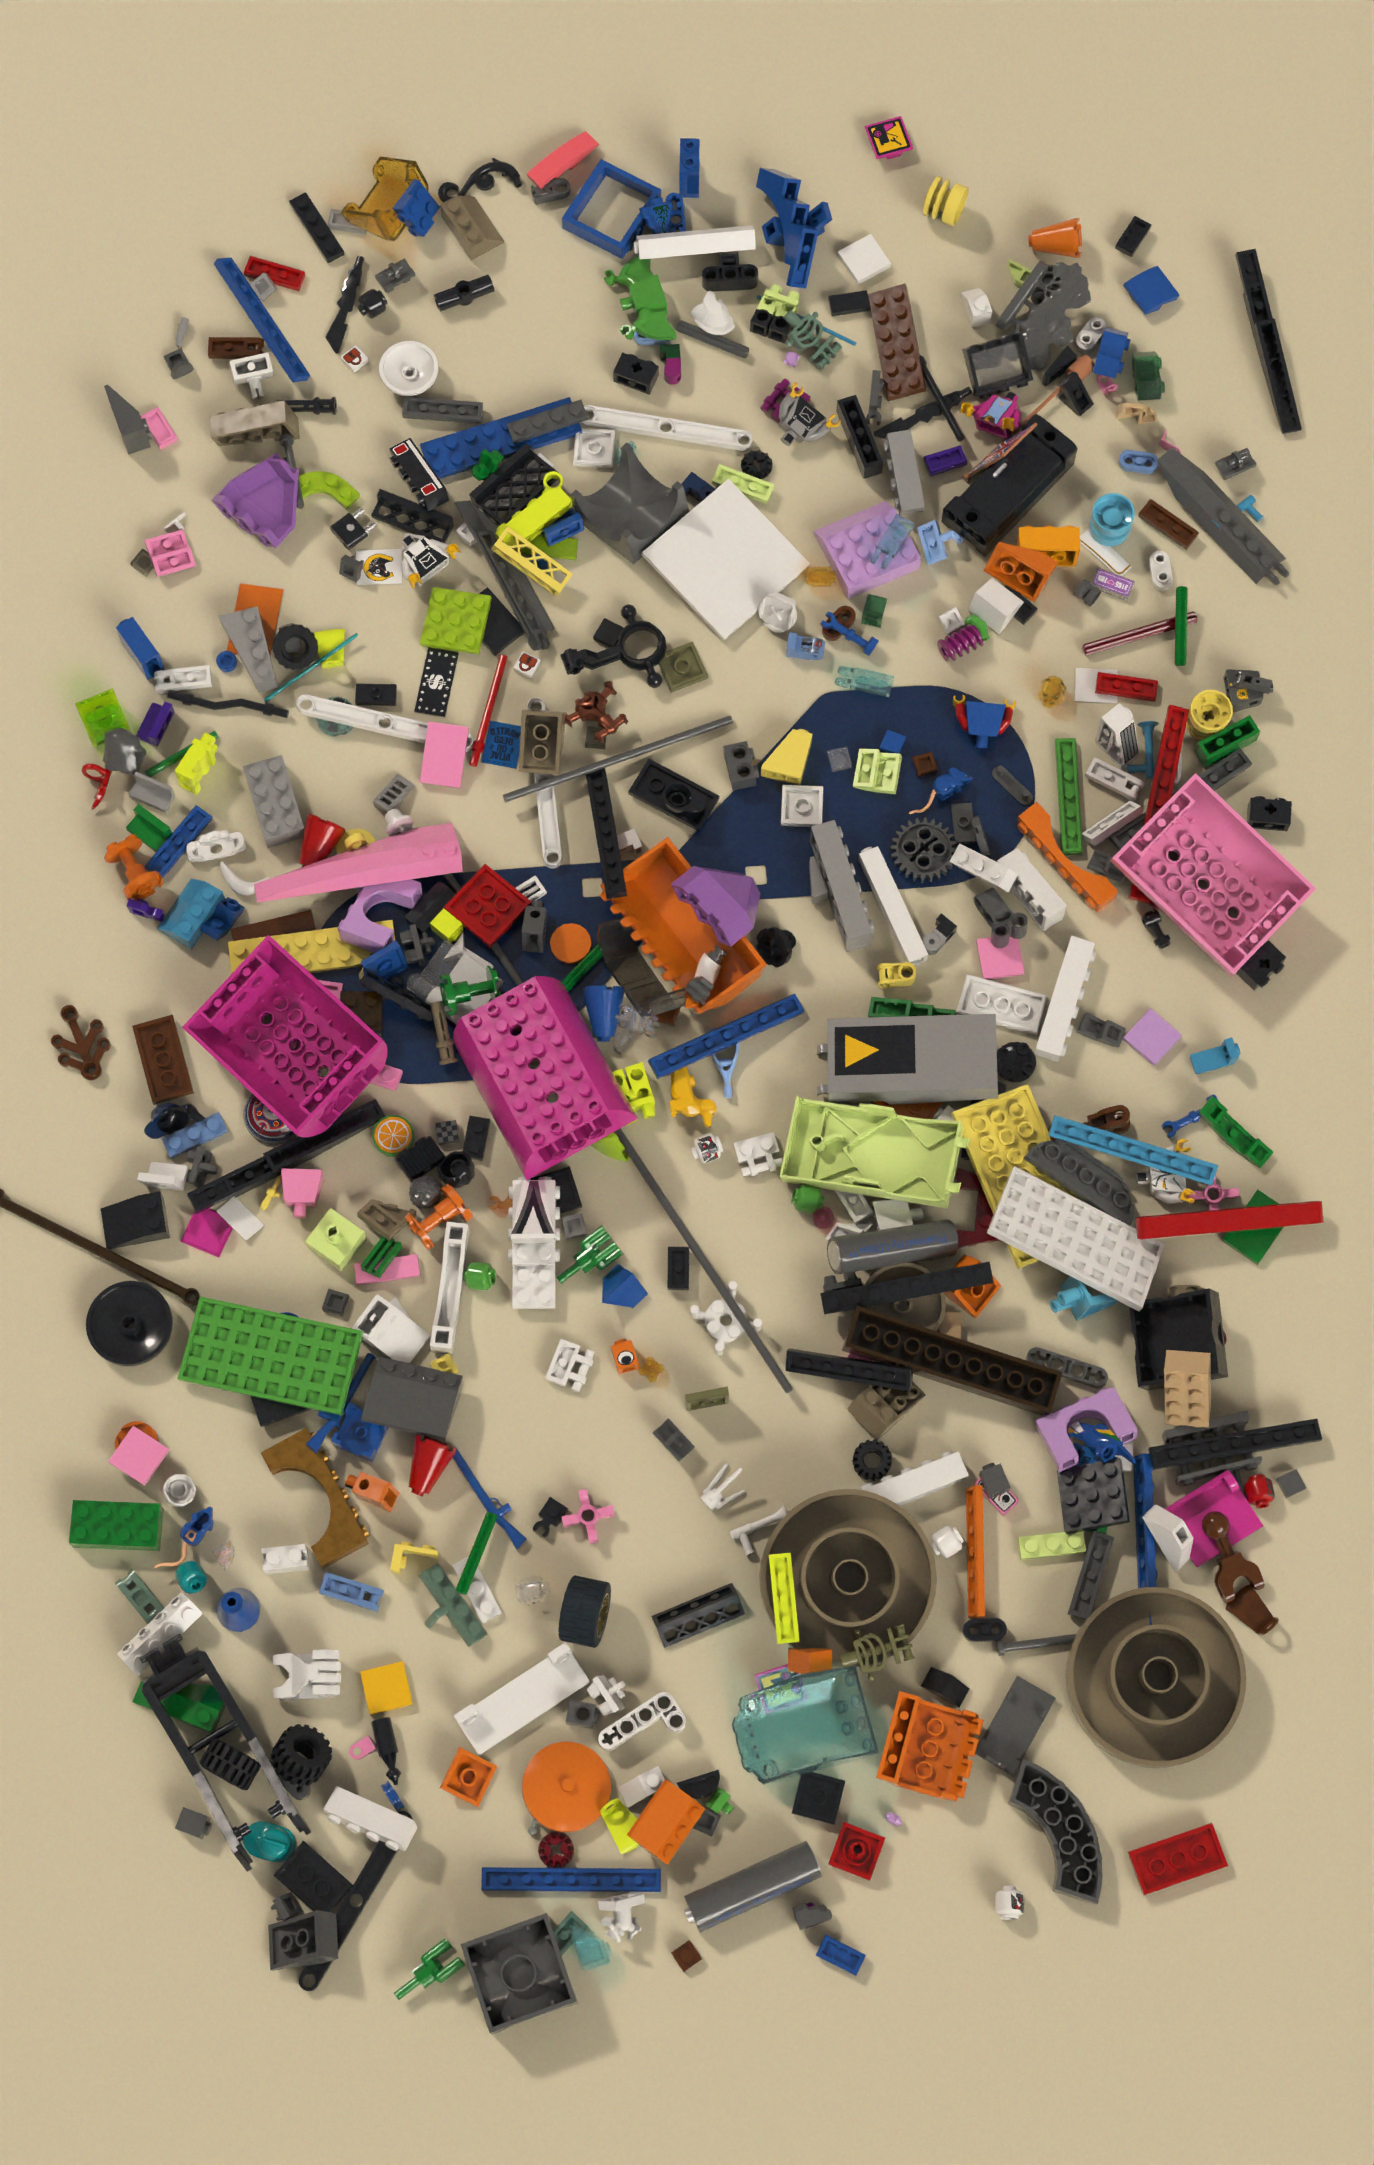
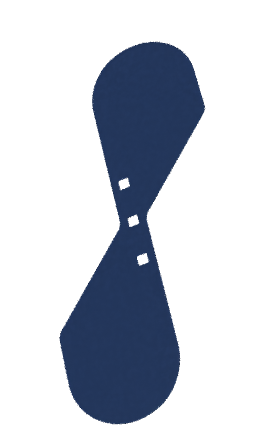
M927 685L829 692L820 696L756 765L759 772V778H756V786L734 790L706 820L699 832L696 831L681 847L679 852L691 867L698 866L746 875V867L764 865L766 867L767 884L757 885L760 892L759 900L811 896L809 861L810 857L814 856L810 844L811 827L781 826L782 785L796 784L761 776L762 764L792 729H804L813 735L801 786H823L822 823L835 820L836 825L841 827L843 833L842 843L848 847L849 864L853 863L856 873L854 880L859 882L861 891L871 892L872 889L858 861L859 853L867 847L874 848L877 846L898 889L953 885L970 880L976 876L958 868L954 864H952L951 870L947 869L946 876L940 873V880L933 876L931 883L928 878H925L924 882L921 883L918 877L913 882L912 875L905 878V871L899 873L900 866L894 867V862L897 859H891V854L894 852L890 851L893 845L891 843L892 838H896L895 832H901V825L907 827L908 821L915 824V820L918 818L920 823H923V819L926 817L927 823L935 819L934 825L937 826L942 822L941 829L948 827L947 835L953 834L951 804L972 803L973 817L979 815L988 841L991 855L986 857L997 862V860L1013 851L1024 836L1017 828L1016 823L1018 816L1034 804L1035 779L1033 768L1021 738L1011 725L1002 734H998L997 737H988L987 749L975 748L976 736L968 735L957 720L953 696H956L955 699L957 701H961L962 695H965V702H985L959 690ZM887 729L906 736L905 743L900 752L902 761L896 794L877 793L853 787L859 749H879L881 753H887L880 750V745ZM932 752L938 772L918 778L912 757ZM1002 765L1019 783L1029 790L1033 796V800L1029 805H1021L993 778L992 771L995 767ZM950 768H957L973 778L972 781L961 786L962 791L958 793L953 792V796L941 801L935 795L931 806L926 811L909 814L913 810L923 809L928 804L936 778L949 774L948 770ZM927 834L919 835L924 840L929 838ZM977 840L974 844H962L982 854ZM912 847L904 848V850L907 852L914 851ZM940 848L933 850L937 854L943 853V850ZM635 860L621 861L622 868L624 869ZM925 861L918 862L922 867L928 866V863ZM601 863L560 865L554 869L543 866L494 870L514 888L536 875L547 891L546 895L538 899L544 902V908L547 909V927L543 953L522 950V926L525 912L497 940V943L523 982L534 976L551 977L561 982L579 964H565V962L557 960L551 952V936L563 924H578L587 930L592 945L590 952L598 944L606 950V954L568 992L578 1011H580L586 1005L583 987L604 985L642 943V940L634 941L630 936L634 932L631 926L626 928L622 926L620 921L624 918L621 913H612L610 907L614 904L611 900L604 901L600 896L583 897L581 881L583 878L600 877L602 878V884L604 883ZM478 871L452 873V875L462 888ZM443 875L412 879L421 883L422 896L420 900L439 880L452 890ZM534 883V884H532L531 886L527 887L526 889H524V890L521 891L520 893H524L525 891L531 889L532 887H534V886L536 885V883ZM358 893L337 908L321 929L338 927L341 920L346 918L350 905L354 904L357 900ZM381 902L372 906L366 913V917L372 922L393 920L395 941L400 945L404 957V951L415 949L414 943L402 946L399 934L410 930V924L407 923L405 916L412 909L392 902ZM463 926L464 947L494 966L493 970L496 969L498 978L504 981L499 988L501 995L517 987L492 948H489ZM431 928L427 931L428 938H434L436 943L431 947L432 952L426 954L425 948H421L425 965L419 966L418 962L407 964L408 968L397 974L404 980L402 989L426 1002L429 993L436 986H440L439 983L443 982V980L439 979V975L450 974L460 958L445 963V957L456 942L453 941L449 945L433 932ZM417 931L419 940H421V939H422V936H421V934ZM362 966L311 973L317 980L343 983L344 991H375L364 988L359 982V972L363 968ZM384 999L383 1040L387 1045L388 1051L385 1065L403 1071L399 1083L430 1084L473 1080L455 1045H453V1050L458 1062L444 1065L439 1064L441 1059L439 1049L436 1048L438 1039L434 1019L431 1022L426 1019L421 1020L414 1015V1012L408 1009H401L393 1000ZM446 1018L449 1036L453 1040L456 1024ZM522 1030L514 1033L513 1036L519 1035Z

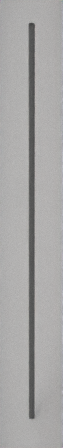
M452 873L443 874L456 894L461 889L460 885ZM496 941L491 948L516 986L524 983ZM621 1128L614 1133L618 1136L619 1141L623 1144L625 1151L785 1393L791 1392L793 1388Z

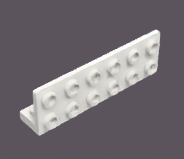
M566 1642L548 1653L546 1659L476 1705L470 1704L454 1715L478 1755L483 1754L590 1683Z

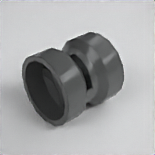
M1084 579L1078 585L1073 595L1078 599H1083L1084 603L1091 607L1100 596L1101 590L1097 587H1092L1091 583Z

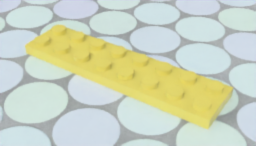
M393 920L374 922L393 929L394 934ZM338 927L270 936L310 973L362 966L361 961L374 954L368 950L341 941ZM266 937L228 942L231 974Z

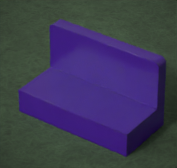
M165 701L163 706L152 703L136 736L140 737V740L158 747L175 713L173 705Z

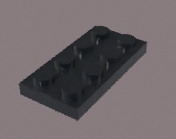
M648 759L628 791L629 795L698 832L720 799L719 795L651 759ZM673 781H680L702 793L705 798L703 811L699 813L686 811L676 813L668 809L662 799L666 785Z

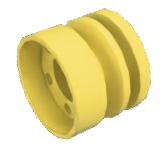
M937 176L927 191L923 215L928 217L932 212V219H936L941 212L942 223L954 227L965 206L969 188L956 183L949 190L950 180L946 179L942 185L943 178Z
M1217 690L1200 692L1193 698L1188 708L1186 728L1194 738L1204 740L1226 728L1233 715V706L1230 699L1224 693Z

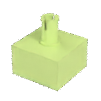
M330 1208L306 1239L305 1243L308 1249L342 1272L367 1237L365 1231Z

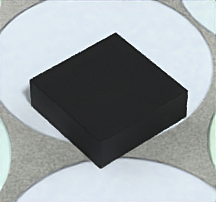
M604 618L594 634L593 640L610 648L617 645L620 632L624 627Z

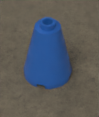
M605 985L583 987L593 1038H597V1042H610V1038H614L625 987L613 986V989Z
M231 1589L225 1592L218 1601L216 1608L217 1618L222 1626L228 1630L235 1632L248 1630L256 1624L260 1614L258 1598L247 1589Z

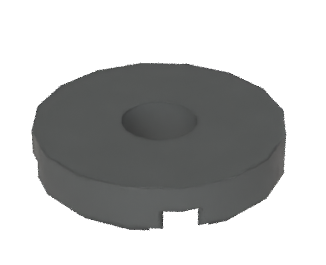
M979 815L972 817L971 822L980 852L984 856L991 855Z

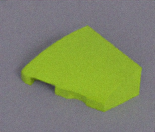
M614 1132L590 1145L600 1153L613 1159L628 1162L630 1159L629 1155L623 1151L625 1148Z

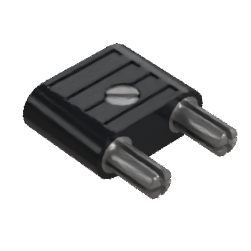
M361 507L352 514L347 513L330 526L333 534L347 550L352 549L367 538L368 533L377 527L374 521L364 528L356 521L359 516L364 514V510Z

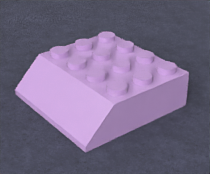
M886 501L813 531L847 599L920 569L921 557L896 509Z

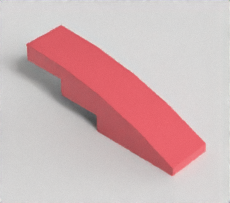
M585 131L549 154L527 173V176L538 188L542 189L553 178L558 179L567 169L572 170L599 146V143Z

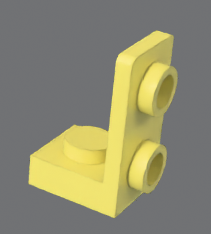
M401 1541V1544H395L390 1570L392 1573L401 1574V1569L406 1568L407 1556H404V1553L439 1558V1552L435 1550L434 1546L422 1545V1548L413 1547V1543Z

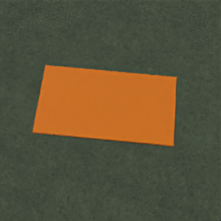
M240 583L234 612L258 606L271 655L283 589ZM229 639L227 651L237 654Z

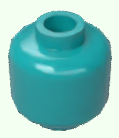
M187 1561L181 1564L176 1571V1580L185 1593H197L207 1583L206 1573L198 1562Z

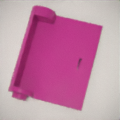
M1226 1470L1165 1508V1510L1181 1518L1191 1532L1194 1539L1190 1558L1196 1567L1201 1566L1220 1554L1215 1539L1207 1537L1202 1530V1520L1209 1512L1218 1511L1227 1516L1230 1523L1227 1537L1231 1546L1263 1527V1524L1240 1491L1237 1481L1229 1470Z

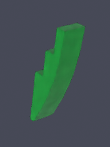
M871 997L868 1012L869 1018L957 1015L956 1010L935 1008L934 1005L915 1004L912 1000Z

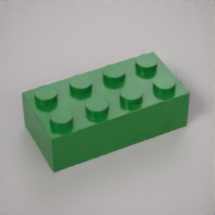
M73 1500L69 1544L73 1548L160 1551L164 1508L161 1504Z

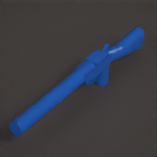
M366 1354L351 1381L342 1416L319 1411L318 1416L327 1420V1422L306 1443V1446L317 1454L329 1431L335 1425L339 1428V1422L344 1415L348 1403L355 1394L373 1359L377 1358L373 1354Z
M457 1449L452 1458L486 1511L497 1515L496 1523L506 1531L516 1550H518L527 1538L502 1517L512 1511L508 1503L502 1506L496 1498L489 1499ZM493 1499L496 1500L501 1506L497 1510L491 1502V1500Z

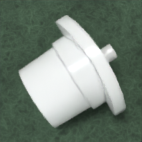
M399 809L388 811L384 817L388 824L386 832L389 836L412 828V818L409 815H403Z

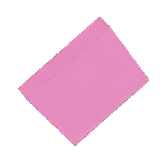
M991 937L976 940L983 979L990 980L1024 975L1018 939L1010 937L1008 945L1004 948L994 947L991 943Z
M132 1426L108 1462L145 1486L169 1452V1449L135 1426Z

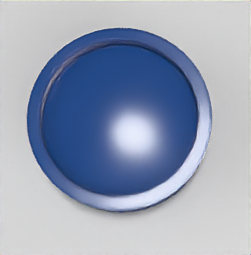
M389 1781L381 1785L397 1812L405 1807Z

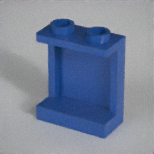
M680 138L679 194L682 198H699L700 140L696 138Z
M571 508L552 525L544 528L541 535L547 545L550 547L584 531L582 517Z

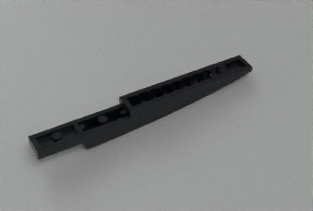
M1256 249L1236 252L1235 256L1244 289L1243 298L1281 433L1301 431L1302 427L1275 319L1272 318Z
M374 1099L339 1116L325 1132L312 1137L298 1136L263 1153V1157L187 1193V1197L198 1214L233 1196L236 1198L281 1175V1168L293 1169L376 1124L386 1116L377 1100Z

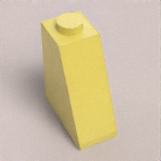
M792 729L762 764L761 776L801 785L813 734L804 729Z

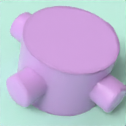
M788 351L783 363L796 367L797 359L800 356Z
M892 1812L885 1814L887 1822L895 1826L902 1824V1821H900L901 1817Z

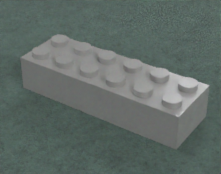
M835 820L811 826L810 844L828 890L829 902L845 950L850 952L870 946L874 926L872 920L867 919L866 913L868 908L865 900L861 901L860 894H862L860 884L854 880L856 873L853 863L849 864L848 847L842 843V829L836 825Z

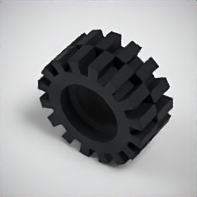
M875 1439L873 1441L866 1440V1442L860 1443L855 1449L852 1460L854 1470L858 1472L860 1477H864L865 1480L871 1479V1481H875V1479H881L890 1470L892 1454L889 1452L888 1446H885L883 1442H877ZM874 1452L880 1456L881 1463L878 1467L869 1468L865 1465L864 1457L867 1453Z

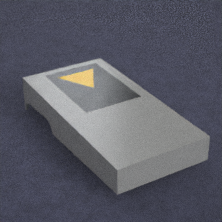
M996 1014L828 1019V1044H819L817 1046V1056L821 1053L828 1054V1084H822L817 1087V1096L828 1094L829 1103L885 1101L889 1105L998 1099Z

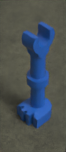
M827 612L825 616L830 619V623L822 620L820 625L823 628H831L845 636L846 640H851L864 648L863 653L870 656L879 640L872 636L869 641H866L857 635L852 628L849 630L835 619L833 613Z
M1200 1109L1189 1112V1115L1177 1121L1164 1122L1161 1126L1162 1129L1166 1127L1172 1128V1132L1167 1134V1138L1174 1137L1176 1131L1192 1122H1198L1202 1118L1199 1113Z

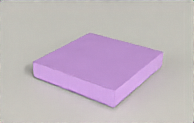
M1150 1008L1123 1037V1040L1155 1066L1177 1043L1182 1034Z

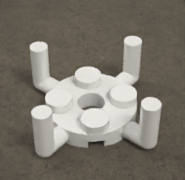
M731 1281L728 1285V1291L734 1300L737 1292V1283ZM724 1299L714 1301L706 1312L699 1311L696 1305L690 1308L691 1317L704 1320L708 1333L713 1339L717 1340L715 1353L718 1356L723 1354L726 1342L734 1341L745 1332ZM736 1302L741 1311L743 1312V1314L745 1315V1317L747 1318V1314L744 1307L740 1305L738 1302ZM727 1315L731 1317L732 1323L728 1326H723L720 1323L722 1316ZM756 1318L753 1322L749 1321L755 1331L761 1330V1319Z

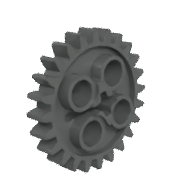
M924 817L923 823H920L918 818H916L915 824L908 821L907 827L901 825V832L896 831V838H892L891 843L893 845L890 851L894 853L891 854V859H897L894 862V867L900 866L899 873L905 871V878L912 875L913 882L918 877L921 883L924 882L925 878H928L931 883L933 876L940 880V873L946 876L947 869H952L953 865L950 860L956 851L954 847H956L957 842L951 841L954 834L947 835L948 827L941 829L942 822L937 826L934 825L935 819H932L930 823H927L926 817ZM927 834L929 838L924 840L919 835ZM912 847L914 851L907 852L904 850V848ZM940 848L943 850V853L937 854L933 850ZM925 861L928 863V866L922 867L918 862Z

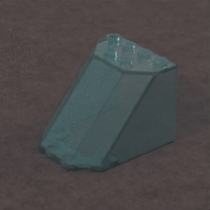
M855 1666L799 1674L743 1696L738 1704L740 1707L738 1716L734 1717L732 1723L737 1747L742 1759V1766L748 1773H754L758 1777L757 1780L763 1785L860 1760L879 1753Z

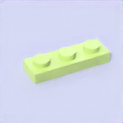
M719 464L712 479V485L718 487L730 479L746 497L764 504L768 503L775 485Z
M1083 1531L1071 1534L1060 1532L1018 1537L1021 1560L1086 1553Z

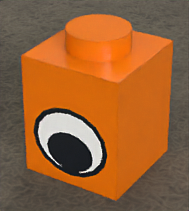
M621 1339L615 1341L614 1345L611 1346V1351L618 1374L639 1369L632 1340Z

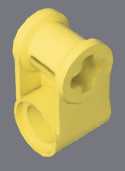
M882 963L876 966V970L879 971V982L877 983L879 988L911 986L916 981V967L912 963ZM909 971L912 973V976L907 978L902 976V973Z

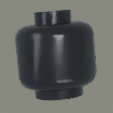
M371 289L358 299L360 305L357 308L362 316L366 315L373 319L386 310L387 300L380 290Z

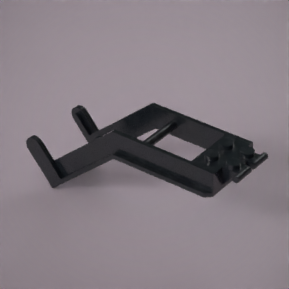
M178 1634L162 1644L166 1650L163 1654H161L157 1647L139 1658L142 1664L148 1661L154 1672L143 1679L141 1691L194 1778L231 1851L248 1872L252 1869L250 1863L253 1860L243 1847L241 1841L244 1840L243 1837L252 1831L247 1823L238 1828L237 1826H232L206 1775L193 1755L208 1746L212 1739H219L239 1727L279 1799L275 1802V1805L268 1809L272 1818L274 1819L280 1814H287L300 1833L304 1831L308 1835L311 1833V1830L291 1801L260 1742L207 1653L199 1650L198 1647L185 1653L179 1641L183 1640L181 1634ZM207 1674L232 1715L233 1720L188 1747L163 1705L162 1700Z

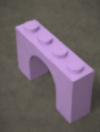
M410 879L361 888L358 892L357 900L354 904L350 905L346 918L339 923L338 931L341 941L373 953L394 942L393 929L370 921L366 917V913L372 906L381 902H392L413 909L422 896L421 883Z
M1114 1387L1101 1389L1096 1395L1083 1397L1073 1405L1062 1406L1057 1412L1049 1415L1044 1414L1036 1420V1430L1058 1472L1079 1464L1078 1453L1067 1433L1070 1425L1080 1419L1094 1418L1101 1421L1123 1444L1137 1438V1428Z

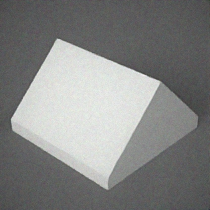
M991 578L975 592L968 611L980 617L990 628L1001 634L1024 601L994 578Z

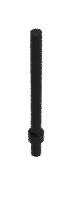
M920 355L924 379L957 441L961 442L965 437L929 372L924 356Z

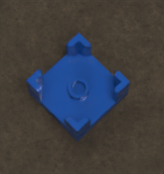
M349 1402L345 1409V1419L338 1433L335 1431L331 1442L333 1446L373 1463L389 1427L361 1421L363 1410L358 1405Z

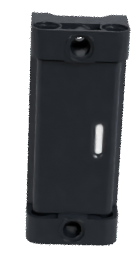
M1034 414L1023 425L1021 431L1034 423L1038 424L1005 457L990 465L960 497L955 496L943 508L941 522L948 528L954 529L969 541L984 557L1074 465L1078 451L1075 443L1038 414Z

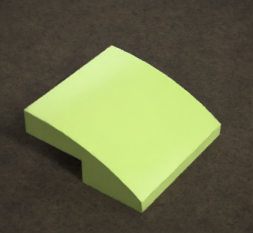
M859 749L853 787L877 793L896 794L902 761L901 754L881 753L879 749Z

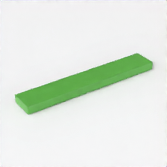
M1076 738L1055 739L1061 851L1064 855H1082Z

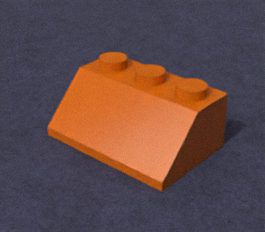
M665 1779L627 1833V1836L649 1854L668 1865L705 1811V1808Z

